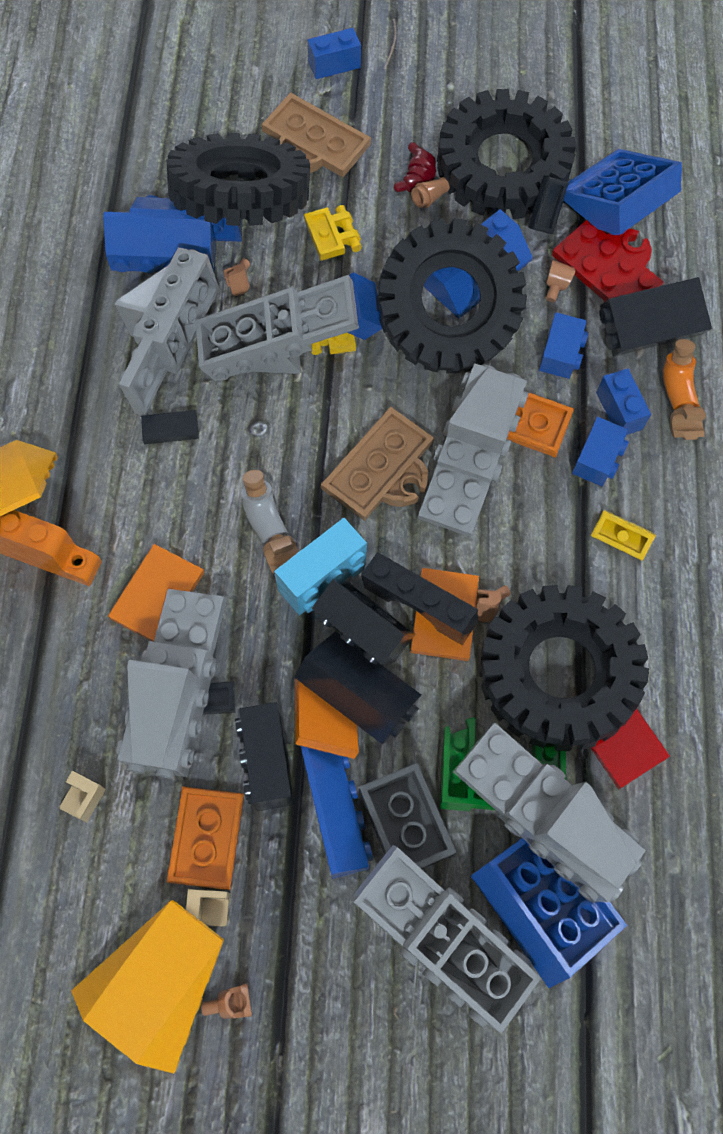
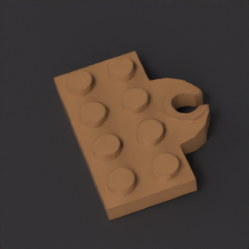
M291 92L262 123V132L275 139H279L280 145L289 143L296 147V151L301 150L306 155V159H309L310 173L324 166L339 176L344 177L371 145V137Z
M390 407L323 481L321 489L363 521L367 520L381 502L397 507L412 505L418 501V496L415 493L405 491L403 486L407 483H414L418 486L420 492L425 493L428 470L425 463L420 460V457L433 444L434 437Z

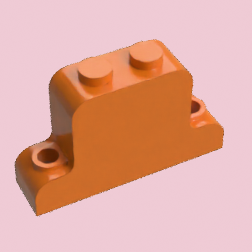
M16 510L0 516V554L90 587L102 563L98 555L77 546L69 534L57 525ZM76 559L83 560L79 566H74V561Z

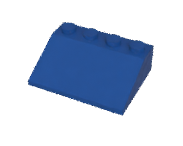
M617 149L570 180L564 201L597 229L609 232L611 235H621L681 192L682 162Z
M521 838L473 873L471 877L526 957L532 962L531 964L547 987L551 988L571 978L618 935L627 924L611 902L592 903L579 893V888L574 883L562 878L554 870L555 866L546 858L543 859L536 855L529 848L530 844Z

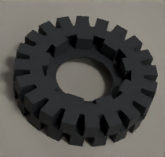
M497 89L495 100L492 99L488 90L477 93L475 102L470 97L462 100L459 103V110L453 108L449 112L447 120L443 122L440 131L437 170L439 177H444L449 183L448 193L456 192L455 201L463 207L473 201L471 212L482 216L488 207L493 208L492 215L500 209L504 213H506V209H510L512 219L525 218L527 208L533 213L543 176L568 182L576 155L574 154L576 149L575 137H571L573 129L568 120L561 122L563 113L554 106L546 111L548 101L539 96L531 104H528L530 92L517 90L515 100L510 99L509 89ZM493 135H514L528 144L532 152V162L524 172L505 173V176L496 175L495 170L481 164L478 156L480 145Z
M217 133L206 135L207 141L196 137L189 139V144L182 142L175 146V150H171L167 155L169 199L171 202L174 201V206L180 211L186 210L187 215L196 219L204 215L206 222L215 224L222 218H226V225L240 226L241 219H246L249 226L263 225V217L270 223L282 221L283 215L290 218L298 214V209L303 210L307 205V201H309V159H306V155L301 150L296 151V147L289 143L280 145L279 139L268 137L261 141V135L248 134L246 139H241L240 133H227V139H223ZM229 175H238V177L255 179L256 176L263 179L255 181H229L222 178H227Z
M453 218L451 224H445L444 219L431 221L428 227L423 228L421 225L412 230L405 240L402 238L388 257L377 286L376 305L377 311H380L381 315L379 322L383 332H388L391 337L389 342L397 352L402 350L406 354L405 359L414 365L420 363L425 365V370L436 373L439 370H446V374L460 373L465 369L469 371L472 370L474 363L482 365L495 357L513 339V334L519 330L523 320L521 312L526 309L527 295L522 294V289L526 286L524 272L518 273L516 269L520 262L514 251L507 253L503 248L507 242L498 234L493 238L487 235L489 228L479 223H476L474 227L467 226V220ZM447 267L462 269L474 278L479 287V308L474 317L463 325L454 327L441 325L435 322L425 311L422 302L423 286L428 277L439 269Z
M558 585L543 586L538 595H536L534 589L521 593L518 602L515 603L511 599L501 608L499 617H494L488 628L479 661V677H483L481 688L485 700L491 699L493 703L491 706L493 714L499 721L505 718L509 722L507 729L520 738L524 733L531 737L530 744L545 748L547 743L554 744L555 751H571L575 745H579L580 750L594 747L601 739L605 742L614 736L626 724L639 706L645 694L643 689L648 683L649 668L644 667L648 660L645 644H637L641 634L634 622L627 625L622 622L626 613L616 604L610 609L603 606L606 597L592 591L588 599L582 597V587L568 585L565 593H559ZM555 637L569 638L580 643L590 653L594 662L595 676L591 686L584 693L573 698H558L541 690L534 682L529 669L530 656L537 645Z

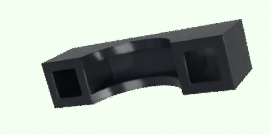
M379 552L375 554L361 574L366 590L387 602L397 601L409 606L424 616L438 632L460 645L464 644L478 623L477 608Z

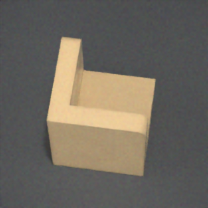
M72 771L66 781L71 785V788L62 801L60 809L87 823L106 789Z
M188 889L186 910L206 926L225 927L228 922L230 893Z

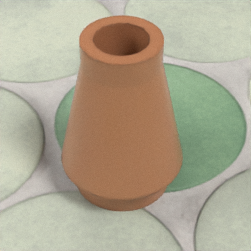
M444 177L417 183L411 192L414 204L419 208H428L444 193L449 191V183Z

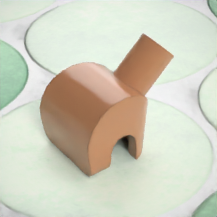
M242 259L239 264L223 270L227 286H230V291L234 296L242 295L249 289L246 271L250 267V262L247 259Z
M552 260L547 278V285L550 286L546 296L547 301L556 302L559 291L566 290L572 281L575 268Z
M504 585L495 591L478 589L476 599L478 621L489 622L497 616L501 600L511 594L507 586Z
M247 984L223 990L218 994L216 1000L202 1002V1014L207 1016L219 1013L223 1019L251 1017Z

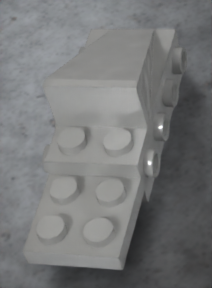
M178 247L168 266L119 298L115 303L127 330L134 337L138 345L134 349L131 361L127 369L122 372L119 386L136 414L146 415L167 371L175 374L178 373L197 334L196 320L206 316L219 290L210 260L206 254L193 249L187 250Z
M347 275L297 292L294 287H290L197 319L196 333L199 368L214 381L226 380L230 376L248 372L301 373L300 355L311 351L313 343L359 329L353 280Z
M474 363L471 373L466 371L461 387L465 388L462 397L457 395L452 411L455 413L450 420H447L443 431V436H446L444 445L438 444L433 460L438 461L419 511L418 519L469 537L472 536L492 480L498 481L503 465L498 464L501 455L507 456L512 442L507 439L510 431H516L520 416L516 415L518 407L524 408L529 394V392L524 391L527 380L514 373L506 374L497 371L492 366L486 364L478 365Z
M174 589L167 590L154 642L149 641L147 650H144L141 661L129 660L127 665L129 709L125 716V733L117 746V760L127 765V771L138 774H145L146 770L154 771L156 776L166 779H174L175 775L188 776L189 768L194 760L196 740L201 731L203 710L209 698L208 691L211 679L216 670V659L213 657L227 601L224 596Z
M495 722L488 727L454 769L453 773L499 813L498 817L505 822L504 825L510 832L518 837L521 836L530 844L529 848L536 855L543 859L546 858L555 866L554 870L562 878L574 883L579 888V893L590 902H610L617 899L624 889L622 884L627 876L633 875L641 866L642 861L640 858L646 850L638 844L639 840L633 833L626 829H621L613 822L614 817L604 809L594 790L587 782L571 785L564 779L566 776L558 767L554 765L549 766L548 764L542 765Z
M392 845L350 898L353 903L402 947L398 952L413 966L417 962L423 965L425 970L422 974L437 987L440 983H443L448 988L445 995L460 1008L465 1003L471 1009L468 1016L482 1028L489 1024L502 1034L541 980V977L529 967L532 962L518 950L513 952L508 948L509 941L497 930L493 929L490 931L484 925L487 920L472 908L468 911L462 905L464 899L450 887L446 891L443 890L405 853Z

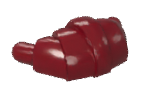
M411 142L408 145L412 158L409 161L408 172L403 181L394 184L393 189L395 192L406 190L412 192L417 183L432 181L435 178V157L424 148L419 147L415 142Z

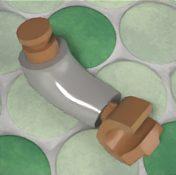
M250 470L243 475V482L245 484L241 491L243 508L252 528L264 544L262 550L271 572L274 573L276 569L299 551L279 515L271 485L264 480L263 473L260 470Z

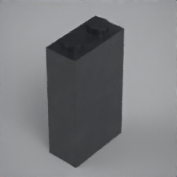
M699 277L609 298L600 305L599 316L602 324H605L607 331L606 344L608 349L612 351L613 357L699 336L712 329Z
M337 631L333 632L305 656L294 678L381 744L391 735L396 738L406 725L404 720L409 723L418 712L419 707L416 706V703L422 694L380 663L375 665L363 656L364 651L356 645L351 646L346 643Z

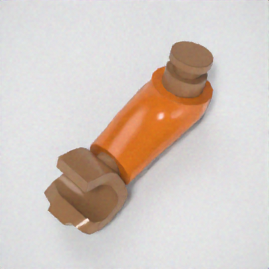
M681 339L676 341L674 351L667 355L662 370L666 393L674 410L670 416V430L674 438L682 437L684 440H697L698 437H705L702 422L705 420L706 413L702 407H699L694 386V369L697 362L693 357V352L696 346L690 340Z

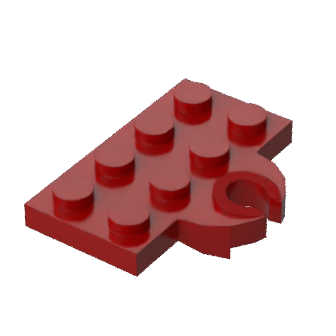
M586 220L552 250L551 256L558 262L575 268L574 275L604 301L609 298L664 285V282L647 268L652 253L650 241L647 238L643 239L641 246L637 248L628 244V242L635 241L639 235V231L635 229H628L621 235H611L597 229Z

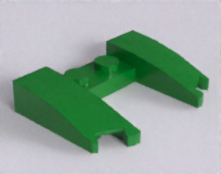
M476 718L466 719L465 724L467 728L452 734L449 726L444 728L439 809L470 812L471 808L495 810L453 773L454 769L475 745ZM547 743L545 748L533 745V757L542 765L548 764L549 766L554 765L558 767L566 776V751H555L554 744Z

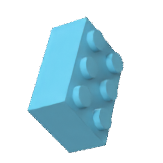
M345 518L341 519L274 571L279 593L299 616L305 611L307 613L313 611V605L333 579L346 580L349 576L355 577L364 570L367 542Z

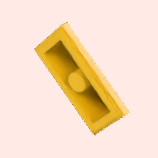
M604 509L591 536L643 561L656 534Z

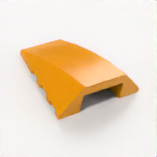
M19 440L0 447V516L42 496L47 484L45 480L49 479L51 475L49 470L54 468V461L58 459L56 452Z
M171 900L71 990L83 1021L136 1064L174 1074L178 1068L181 1053L189 1038L192 1023L200 1008L203 993L211 978L224 939L174 900Z

